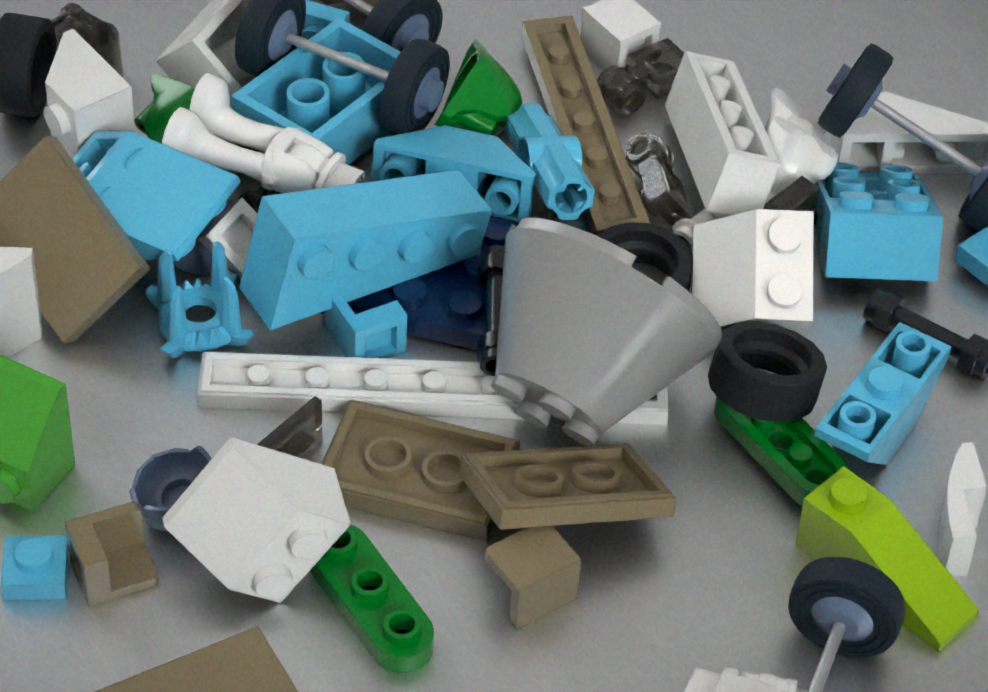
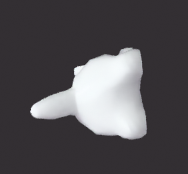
M774 88L770 94L769 119L764 127L781 163L763 209L775 210L779 199L783 195L805 193L815 183L831 175L838 159L835 149L821 140L826 132L817 123L822 113L817 110L808 111L792 101L787 93L779 88Z

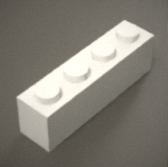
M685 51L666 100L665 108L705 209L719 218L754 209H763L781 163L734 61Z

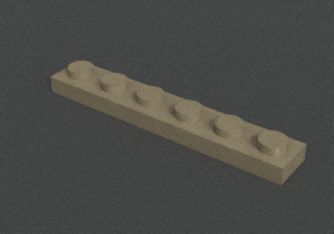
M573 16L522 21V40L547 111L562 136H576L581 144L582 169L595 189L593 206L583 211L591 234L597 236L611 226L628 222L650 223Z

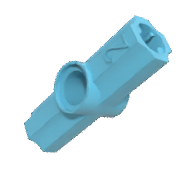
M521 104L514 114L507 116L505 133L515 149L516 155L536 173L534 185L547 208L553 209L559 220L578 219L585 209L593 206L595 193L593 185L582 169V150L579 139L576 136H562L552 117L545 114L540 104Z

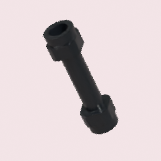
M493 245L483 249L480 253V263L478 265V283L486 287V333H484L477 344V358L482 372L490 376H495L505 250V246Z
M877 289L871 295L865 306L863 319L871 322L873 327L889 334L901 322L952 346L949 356L958 360L956 366L958 370L970 376L976 375L982 379L988 377V339L976 333L969 339H966L904 308L906 299L891 291L887 293Z

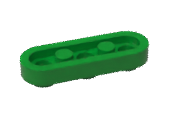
M716 396L714 412L718 421L798 504L803 506L804 498L843 466L849 470L846 462L827 442L814 436L815 430L803 418L787 422L758 420L735 411L721 402Z
M350 525L312 567L310 572L379 666L397 673L415 671L423 667L432 656L434 643L432 622L366 534L358 527ZM368 586L377 588L375 590H364ZM400 629L410 631L406 634L396 633V631Z

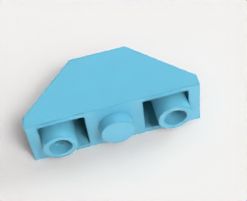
M444 125L378 138L374 143L371 181L459 170L492 209L491 216L520 222L522 218L531 217L536 173L497 136Z
M899 322L815 428L814 436L866 462L888 465L914 430L950 355L952 346Z

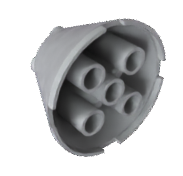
M522 218L518 226L511 225L505 237L495 379L491 387L502 396L518 402L519 405L515 412L531 424L540 428H547L550 421L562 426L563 432L569 437L584 445L593 446L599 435L711 355L722 339L721 327L712 313L694 295L671 277L666 276L662 285L631 267L637 256L629 251L567 224L542 218Z

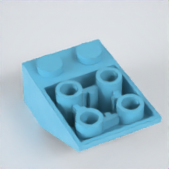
M95 131L72 158L144 260H158L164 250L172 252L173 261H179L180 258L187 255L194 248L196 238L210 220L224 210L227 205V199L241 182L238 176L132 131Z
M837 163L831 175L812 186L818 257L825 277L937 282L944 216L918 173H912L913 170L910 167L902 165H883L880 167V172L859 171V167L853 164Z

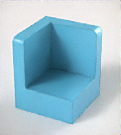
M342 295L332 298V308L325 311V327L346 357L390 358L406 352L407 313L397 300L355 314Z

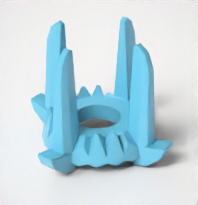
M216 241L213 244L211 283L206 282L203 284L200 278H196L192 285L188 280H185L181 286H176L172 252L164 250L158 259V287L151 284L145 293L151 303L159 310L158 326L161 334L167 340L160 350L169 357L178 358L185 351L204 352L206 350H216L224 345L243 346L254 335V331L242 328L238 292L235 287L238 275L227 270L225 248L222 243ZM204 305L212 308L216 314L209 321L196 323L186 318L185 311L192 306Z

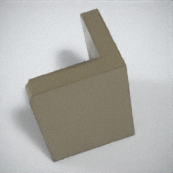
M129 502L65 521L69 561L88 607L158 585V572L144 543L142 516L136 502Z
M553 526L524 528L486 548L485 560L511 590L510 620L517 628H522L578 599L581 558Z

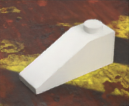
M881 92L877 99L979 166H982L988 159L987 122L890 92ZM872 108L869 109L864 117L854 120L841 138L829 133L831 147L838 154L837 163L856 165L859 167V171L880 172V167L883 165H902L910 167L913 170L912 173L971 174Z

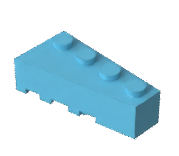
M459 170L262 196L239 288L271 331L331 309L332 298L342 295L346 302H350L478 255L492 209Z

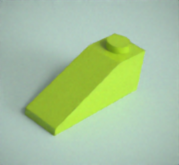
M843 466L804 498L795 546L814 560L825 557H846L867 563L886 574L897 585L904 597L905 618L902 625L936 651H941L977 619L979 609L892 500Z

